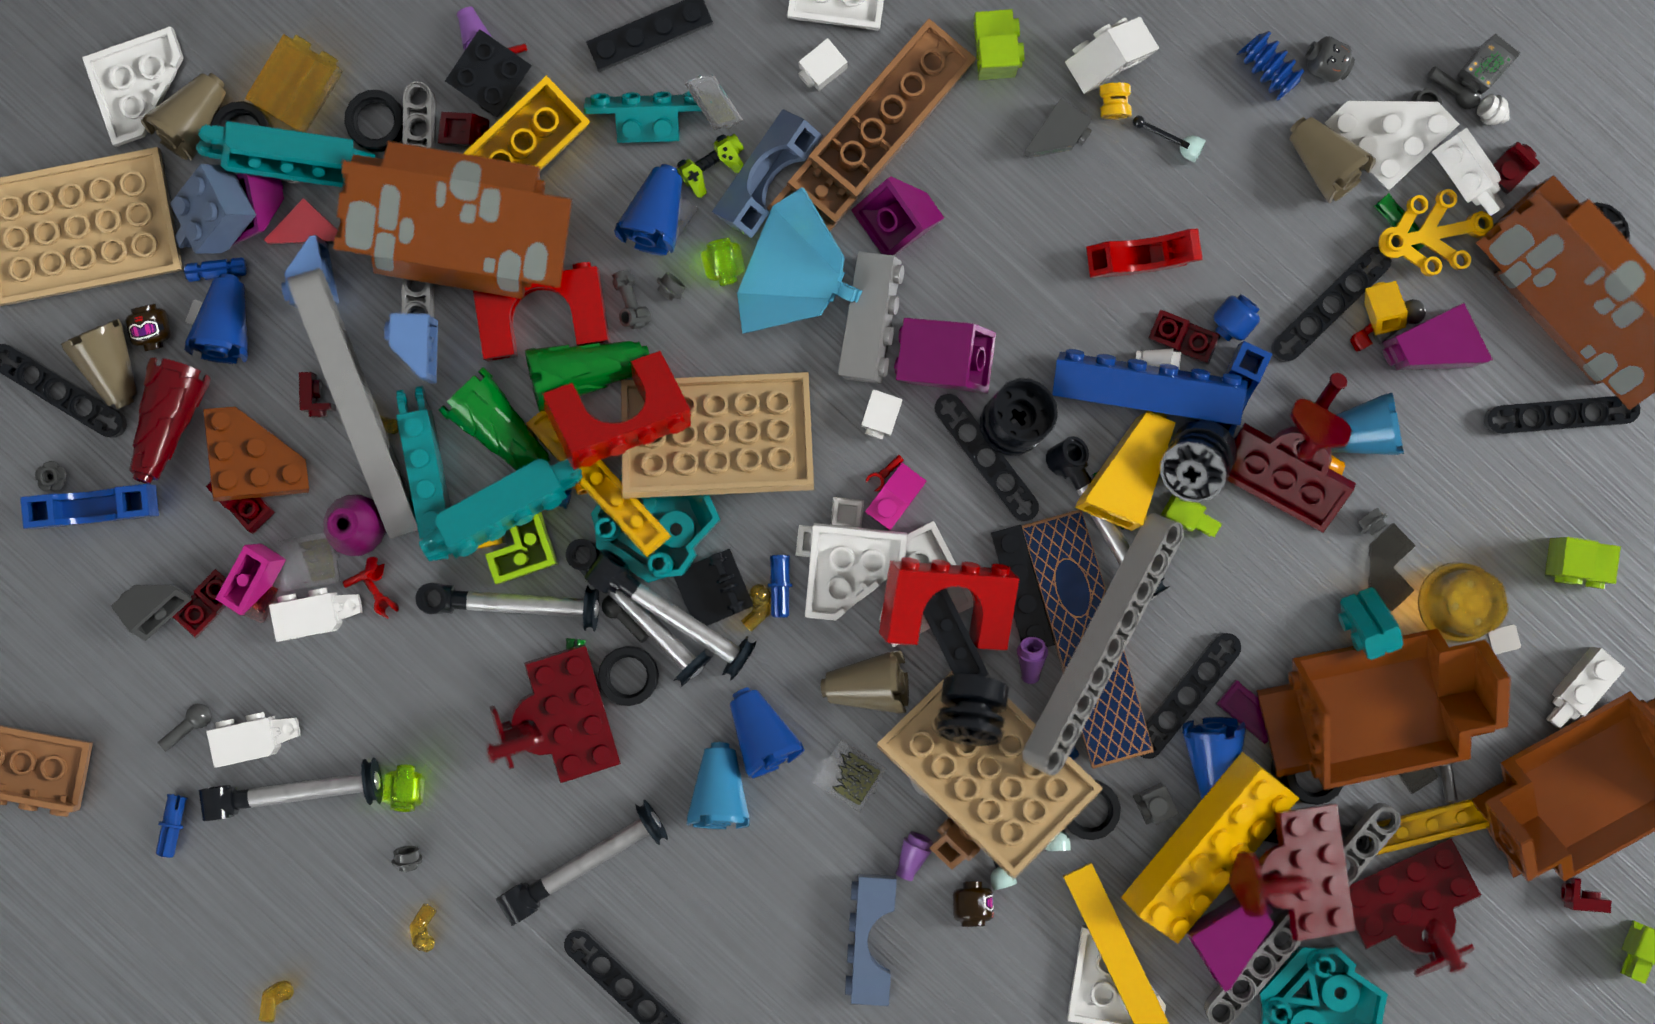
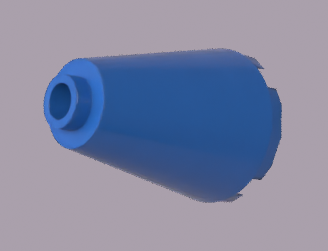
M662 164L660 167L652 169L615 226L614 233L620 241L626 243L628 238L636 242L635 249L649 254L664 256L667 255L668 250L671 254L674 252L682 188V177L678 174V170L675 167Z
M221 274L219 278L213 279L185 341L184 350L188 354L193 355L195 350L202 353L201 359L225 364H236L237 358H241L243 363L247 361L249 351L245 285L239 281V277L231 274Z
M746 687L732 695L734 700L730 702V708L745 771L749 778H757L779 769L778 765L786 760L790 763L804 753L805 750L800 740L758 690L751 691L749 687Z
M1206 717L1203 718V724L1194 725V720L1183 724L1182 733L1201 799L1205 797L1242 752L1246 734L1244 722L1239 726L1238 720L1235 718Z

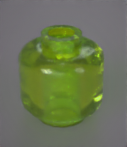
M721 238L706 243V249L702 251L701 259L707 279L719 281L720 286L737 282V276L745 270L740 245L736 242H731L730 238Z
M397 765L396 770L390 771L385 775L383 801L390 805V810L414 812L415 807L423 803L425 776L416 772L415 766Z

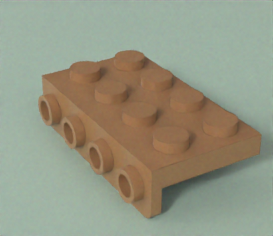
M0 725V805H7V801L19 803L18 808L29 811H38V807L50 809L49 814L68 817L69 812L79 811L93 742Z

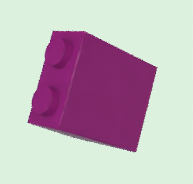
M1465 303L1455 306L1383 342L1385 347L1382 350L1387 363L1390 366L1394 365L1396 370L1472 368L1493 360Z
M904 318L903 326L900 327L898 334L900 351L894 365L896 380L907 384L988 394L996 332L974 323Z
M1235 896L1199 918L1186 934L1216 983L1225 992L1232 988L1273 926V922L1269 917L1273 914V911L1266 902L1263 916L1250 917L1245 914Z

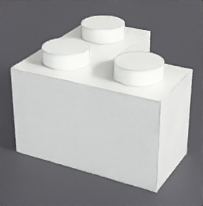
M1125 17L1112 26L1107 24L1093 34L1096 39L1092 42L1086 40L1072 50L1074 55L1066 60L1065 63L1085 94L1099 88L1100 85L1105 84L1121 71L1141 63L1160 48L1141 17L1130 21Z

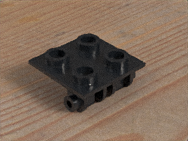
M479 29L445 82L473 100L486 112H490L498 117L532 65Z
M730 548L692 564L684 575L674 576L689 614L706 626L754 606Z

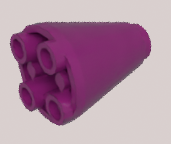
M360 494L346 495L335 500L327 509L323 520L324 534L328 543L337 552L347 556H363L374 551L386 535L385 527L374 500ZM344 518H346L349 526L346 530H341L344 525Z

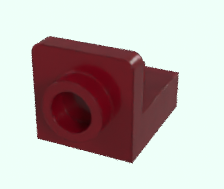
M441 112L438 143L451 146H472L489 130V119L473 113Z
M1514 143L1493 163L1501 178L1498 185L1506 195L1531 170L1540 164L1536 159L1537 154L1527 144Z
M299 372L300 410L309 412V417L314 418L328 417V411H336L335 404L317 403V398H322V381L317 379V374L313 372Z
M1573 876L1566 880V883H1562L1561 900L1564 902V907L1579 911L1611 913L1612 900L1601 897L1602 892L1582 890V896H1580L1581 878Z

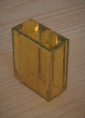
M283 34L245 99L296 131L307 133L343 71L336 65L338 60L330 54L321 51L320 55L309 49L312 44L296 34L293 39Z

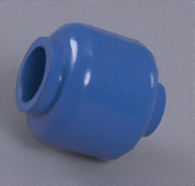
M1242 294L1238 297L1233 295L1227 297L1213 315V319L1218 325L1215 331L1227 341H1230L1232 338L1240 341L1245 340L1260 322L1258 314L1260 308Z

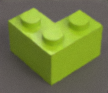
M1013 9L975 12L973 20L978 80L1015 78L1018 69L1022 68V62L1025 61L1024 44L1018 43V37H1020L1019 18L1013 19Z
M542 512L534 515V518L527 524L516 525L510 529L514 545L485 554L495 584H502L559 564Z
M1571 537L1550 538L1545 575L1555 576L1554 582L1582 585L1584 580L1586 581L1585 587L1605 589V584H1616L1621 546L1601 544L1599 541Z

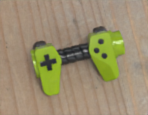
M735 133L731 136H718L713 143L715 150L695 163L690 159H683L678 162V168H676L678 174L681 175L687 187L690 186L698 198H702L707 193L702 173L719 161L725 163L735 173H739L744 166V163L738 156L739 152L744 150V147Z

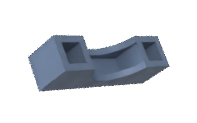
M782 109L712 212L733 229L752 238L769 214L766 206V195L773 179L790 164L806 161L823 135L805 119Z
M858 873V881H852L851 900H857L856 913H850L849 932H855L854 944H848L847 963H853L852 976H846L845 995H851V1004L889 1006L890 969L880 965L873 958L867 941L874 923L885 914L895 911L896 876Z

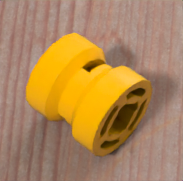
M1119 82L1099 86L1100 97L1103 98V105L1100 108L1102 119H1123L1132 116V108L1128 103V97L1131 94V84Z

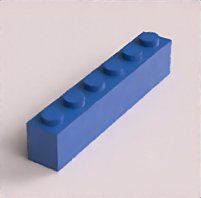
M1067 349L1066 352H1060L1057 358L1052 391L1053 396L1241 425L1248 381L1242 380V377L1239 375L1223 374V377L1214 376L1204 369H1192L1191 372L1178 370L1179 367L1172 364H1160V367L1147 365L1146 361L1140 359H1129L1128 362L1118 361L1116 357L1108 354H1098L1097 357L1086 356L1083 351L1076 349Z

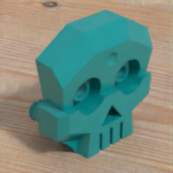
M710 495L641 498L643 506L671 536L652 554L646 557L598 504L591 512L595 528L596 548L600 551L603 549L609 550L618 555L626 562L631 572L647 583L665 577L684 575L698 556L695 548L721 521ZM673 524L681 525L682 532L679 535L671 533L670 529Z
M1298 946L1259 992L1262 1006L1261 1024H1304L1306 1022H1311L1312 1024H1382L1388 994L1356 973V964L1337 946L1320 948ZM1305 983L1307 995L1296 994ZM1338 987H1343L1344 995L1340 998L1335 997V990Z

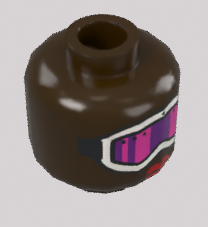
M156 304L131 309L132 314L128 315L125 319L131 343L134 346H143L145 351L162 348V341L169 339L171 336L166 311L162 308H157Z
M982 881L963 882V888L953 892L954 919L961 922L962 927L986 926V921H990L994 917L993 891L989 888H982Z

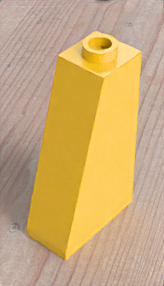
M1146 411L1136 417L1083 492L1075 508L1129 531L1143 526L1160 474L1161 461L1168 449L1176 422L1167 419L1164 413Z

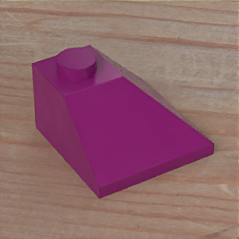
M244 173L236 174L256 216L233 245L265 231L284 200L283 183L279 178Z
M892 176L887 178L851 209L881 254L893 256L925 235L944 219V216L927 192Z

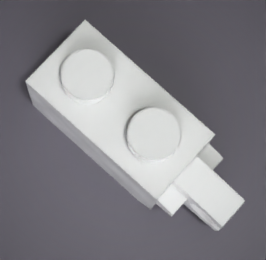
M1465 128L1432 151L1467 203L1472 201L1476 206L1482 204L1490 216L1505 207L1497 193L1501 190L1498 182L1501 181L1500 175L1468 128Z
M327 588L308 591L309 597L297 599L296 594L277 597L278 603L269 605L276 642L337 631L342 625L343 619L363 612L359 594L337 595V592L328 593Z
M1590 647L1553 691L1552 695L1555 698L1552 703L1556 707L1546 720L1556 728H1561L1570 718L1576 721L1580 716L1585 717L1626 668L1602 648Z
M261 712L245 716L246 722L235 724L234 719L216 722V729L206 731L214 768L277 754L281 748V743L301 736L297 717L275 719V716L265 718V713Z

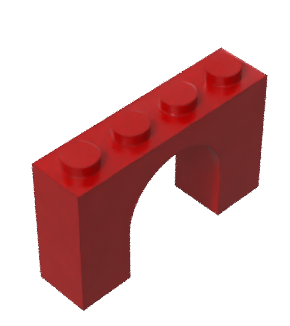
M591 262L576 263L572 265L573 269L564 270L560 287L532 283L531 287L525 288L523 299L537 291L555 292L566 299L572 312L577 345L610 343L600 271L597 266H591ZM473 290L483 359L489 362L518 357L513 318L518 304L523 299Z
M661 351L631 361L632 379L645 404L642 410L628 421L606 423L592 417L586 411L573 383L543 393L545 412L573 470L592 466L601 459L612 455H621L628 449L641 444H650L657 438L671 433H680L691 426L690 407Z
M909 557L901 558V561H890L879 634L887 643L918 645L922 615L929 599L944 588L958 586L967 588L972 593L973 612L969 635L977 649L1007 650L1020 578L1010 570L1009 566L1003 564H992L991 568L980 567L979 564L974 562L950 565L949 562L938 559L932 560L931 563H920L918 559Z

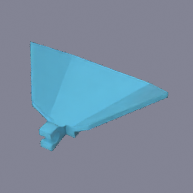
M804 188L798 189L776 203L770 210L737 292L742 334L821 316L830 301H834L836 294L850 302H858L862 290L842 282L845 274L843 272L845 257Z

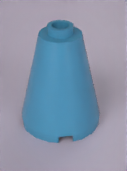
M1393 393L1383 394L1337 414V416L1344 419L1350 425L1352 432L1348 444L1345 447L1331 448V453L1404 454Z
M711 743V748L704 749L686 825L693 824L695 828L726 829V827L731 826V823H736V829L749 827L750 818L736 750L731 749L729 743Z

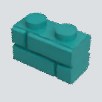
M1370 587L1360 591L1358 595L1352 594L1341 599L1340 606L1342 612L1338 614V619L1344 631L1350 630L1352 632L1350 637L1356 651L1363 650L1367 658L1373 660L1383 656L1385 652L1391 653L1402 648L1404 644L1401 629L1375 588Z

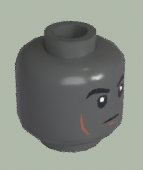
M1325 36L1318 42H1312L1305 55L1308 59L1307 67L1309 72L1331 83L1339 79L1344 80L1351 72L1355 62L1354 57H1352L1351 47L1330 36Z

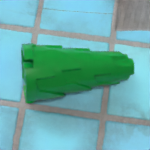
M622 341L601 345L599 343H591L571 347L569 345L526 349L525 355L530 380H532V388L539 412L545 411L543 393L573 383L580 397L581 395L607 388L609 384L631 378V361L649 355L647 345L641 346L640 342Z
M484 367L478 371L483 377L481 381L474 375L447 401L452 407L450 411L444 405L438 410L447 420L450 419L465 433L473 436L516 471L537 459L547 460L548 462L551 460L548 457L549 454L527 429L522 418L510 405L503 391L492 379L493 376Z

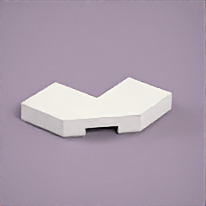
M833 497L830 525L861 528L864 500ZM799 525L795 556L810 557L813 526Z

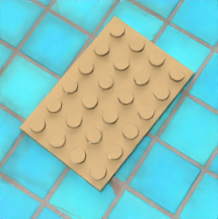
M153 147L0 177V306L184 271L180 249L175 239L176 228L161 149Z
M809 372L675 378L690 407L691 426L680 433H671L657 438L650 444H641L628 449L622 454L623 498L814 490ZM621 380V421L625 422L635 417L645 404L633 380Z
M942 680L877 743V747L1014 880L1103 788L1070 756H1068L1062 769L1053 776L1026 764L1022 757L1023 750L1036 724L1009 698L1006 711L996 713L1005 719L1004 727L1001 728L1003 737L1000 744L991 746L965 745L940 737L936 734L937 722L941 721L938 718L939 710L949 707L941 702Z

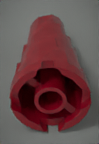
M157 357L150 358L146 366V377L143 385L145 388L139 407V422L132 445L134 450L129 471L134 474V480L145 484H151L152 480H159L168 459L171 460L183 431L189 425L195 409L199 406L211 381L207 374L204 375L203 380L198 379L201 373L200 370L165 358L162 359L160 366L156 365Z

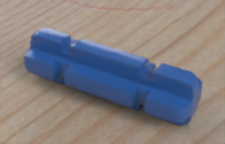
M242 257L231 258V261H227V259L201 262V265H198L197 262L187 263L184 266V274L189 282L200 281L201 278H205V280L219 278L221 274L244 276L247 274V263Z

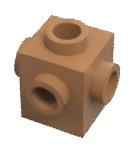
M950 817L936 830L940 835L930 846V849L951 870L965 859L970 861L981 849Z

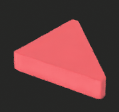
M303 198L264 241L269 245L281 243L299 244L305 243L309 236L316 235L325 242H334L338 229Z

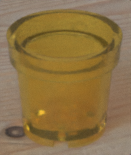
M1451 562L1434 569L1423 581L1418 594V610L1424 625L1428 630L1438 629L1445 641L1453 643L1473 641L1498 628L1507 615L1508 603L1506 590L1495 576L1487 573L1480 567L1465 562ZM1470 580L1474 582V586L1472 588L1468 586V582ZM1455 602L1459 605L1457 610H1454L1452 608V605ZM1477 618L1481 620L1478 626L1475 625V619Z

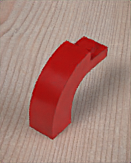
M1187 229L1146 239L1107 241L1086 247L1090 278L1161 271L1186 266L1187 263L1202 260L1198 229Z

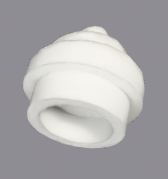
M1487 95L1477 108V115L1480 116L1481 121L1486 125L1503 124L1510 119L1508 101L1501 95Z

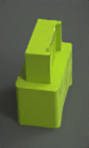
M1173 494L1160 516L1181 523L1185 531L1193 532L1194 529H1197L1205 535L1214 538L1222 523L1204 514L1207 507L1200 503L1184 501Z
M1632 921L1621 950L1628 953L1620 973L1646 984L1652 966L1655 964V929Z

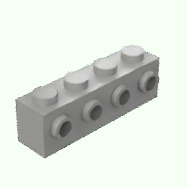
M858 251L853 287L862 290L858 302L853 301L849 304L838 375L844 379L882 384L883 376L886 377L888 373L889 359L886 358L887 348L892 345L894 339V328L891 327L893 315L897 314L899 308V297L896 296L897 287L904 278L902 261L893 255Z

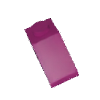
M901 463L866 509L865 513L890 531L927 481Z
M262 543L244 545L215 599L237 614L244 615L272 587L286 559Z

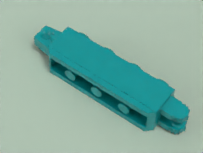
M226 121L225 127L202 125L198 133L201 140L196 145V150L201 156L221 159V166L226 171L335 187L344 186L343 160L351 162L353 154L376 158L375 154L354 149L352 139Z
M419 386L415 389V398L419 411L409 412L407 395L404 390L396 391L399 414L396 417L419 539H424L437 529L434 523L437 514L448 509L451 505L432 411L428 410L424 388ZM449 555L441 557L434 561L449 559Z
M543 459L531 462L437 514L434 522L437 529L418 542L423 554L431 562L449 554H453L455 558L474 553L478 546L483 543L495 541L504 536L506 531L512 527L527 524L534 518V515L541 511L551 510L559 506L562 500L567 498L564 491L575 486V483H578L583 478L582 470L579 468L573 470L568 459H564V461H560L552 466L549 465L547 460Z

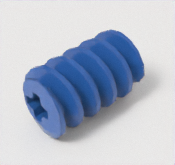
M1267 31L1257 35L1236 55L1247 52L1243 63L1247 65L1255 62L1251 72L1253 74L1261 71L1264 72L1260 82L1265 83L1271 80L1272 83L1268 91L1272 93L1280 90L1276 101H1279L1301 81L1300 78L1304 73V69L1292 71L1296 60L1292 59L1284 62L1283 60L1288 51L1283 50L1276 53L1275 50L1280 42L1276 40L1268 43L1267 40L1271 32Z

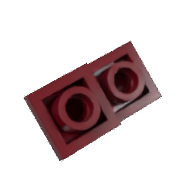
M1160 309L1148 339L1166 348H1174L1175 352H1181L1182 355L1208 365L1220 335L1194 325L1187 319Z
M210 482L206 487L212 493ZM262 497L219 501L252 534L275 513Z
M216 569L193 591L192 600L172 617L195 639L226 607L215 599L226 580Z

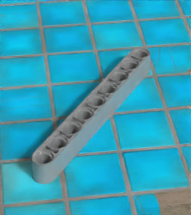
M412 82L406 86L403 93V144L436 149L435 95L423 82ZM420 91L426 92V101L421 105H414L412 102L413 96ZM420 122L426 123L425 133L421 136H413L412 129L414 125ZM402 279L401 314H412L415 309L422 308L425 314H429L434 318L435 284L426 283L425 288L421 292L414 293L411 290L413 280Z
M316 268L288 278L292 296L389 538L393 539L418 530L410 491L324 273L320 268Z
M1155 513L1145 518L1143 526L1140 527L1024 747L1022 757L1026 764L1052 776L1057 774L1064 766L1182 541L1184 529L1181 523Z
M1377 803L1370 807L1352 831L1342 840L1345 859L1350 862V868L1347 872L1349 886L1400 827L1401 818L1399 813L1386 803ZM1383 811H1389L1391 814L1389 824L1383 827L1378 826L1377 816ZM1363 835H1368L1371 840L1369 847L1366 850H1357V839ZM1283 909L1273 921L1270 931L1236 980L1247 981V990L1238 994L1233 992L1231 988L1225 992L1218 985L1207 998L1204 1010L1211 1024H1232L1301 944L1302 941L1292 940L1288 909ZM1287 932L1289 934V940L1285 945L1276 946L1274 944V937L1277 933ZM1266 956L1269 961L1264 969L1257 970L1253 968V962L1257 957ZM1218 1004L1228 1006V1011L1223 1017L1212 1015L1213 1008Z

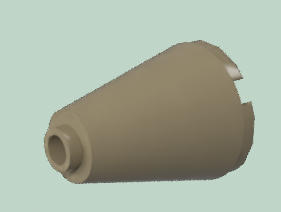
M201 73L148 112L141 119V123L151 135L157 131L156 134L162 139L160 143L184 160L189 158L192 161L198 152L196 145L201 140L198 135L202 125L211 126L213 117L218 112L226 95L223 89L225 84L212 73L208 76Z
M1304 117L1300 118L1290 129L1292 132L1290 141L1328 203H1331L1332 200L1336 202L1348 194L1361 182L1359 177L1362 171L1365 170L1369 173L1376 163V158L1372 154L1313 117L1307 120Z
M119 318L61 343L64 352L108 406L114 404L116 409H119L134 402L132 396L137 394L123 326Z
M890 651L827 672L825 679H821L822 697H827L830 704L892 713H906L907 710L904 706L909 704L908 673H903L900 664L906 663L902 651Z

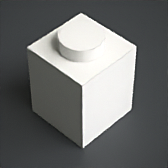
M827 38L799 61L801 71L798 75L809 88L814 85L820 91L848 68V62Z
M873 389L861 427L866 428L865 434L883 440L884 435L891 436L903 399Z

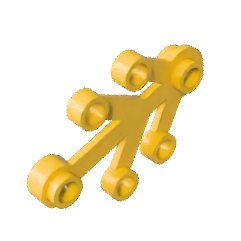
M1445 189L1436 195V203L1419 231L1408 233L1416 216L1426 212L1429 205L1428 200L1422 195L1410 198L1406 204L1407 209L1397 226L1389 227L1380 234L1378 240L1380 251L1389 258L1403 256L1419 267L1425 276L1429 277L1441 272V260L1434 256L1427 258L1411 245L1422 243L1447 260L1455 270L1467 268L1471 263L1470 254L1464 250L1456 251L1440 239L1466 233L1475 238L1482 237L1493 228V219L1487 212L1478 211L1469 215L1466 221L1437 227L1446 210L1457 203V194L1451 189ZM1444 194H1447L1449 196V204L1444 203ZM1415 200H1418L1421 203V209L1419 211L1416 210L1414 207ZM1480 218H1482L1485 222L1484 229H1482L1478 224ZM1393 237H1396L1399 241L1397 248L1392 245L1391 240ZM1458 255L1464 259L1462 266L1456 261ZM1429 261L1435 265L1433 272L1427 267Z

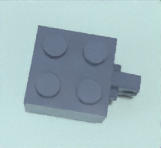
M200 164L170 203L181 224L175 235L176 243L179 248H193L195 254L223 253L229 250L256 216L235 172L226 171L221 165Z

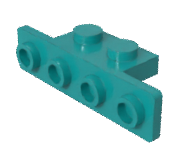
M662 91L656 92L651 96H640L639 93L629 92L622 94V96L609 97L605 93H596L586 97L584 103V114L615 113L617 143L679 141V112L704 110L695 95L697 96L695 91L685 92L684 95H671L670 92Z

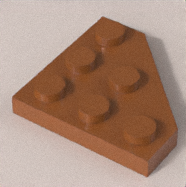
M235 406L203 409L213 502L309 493L305 458Z

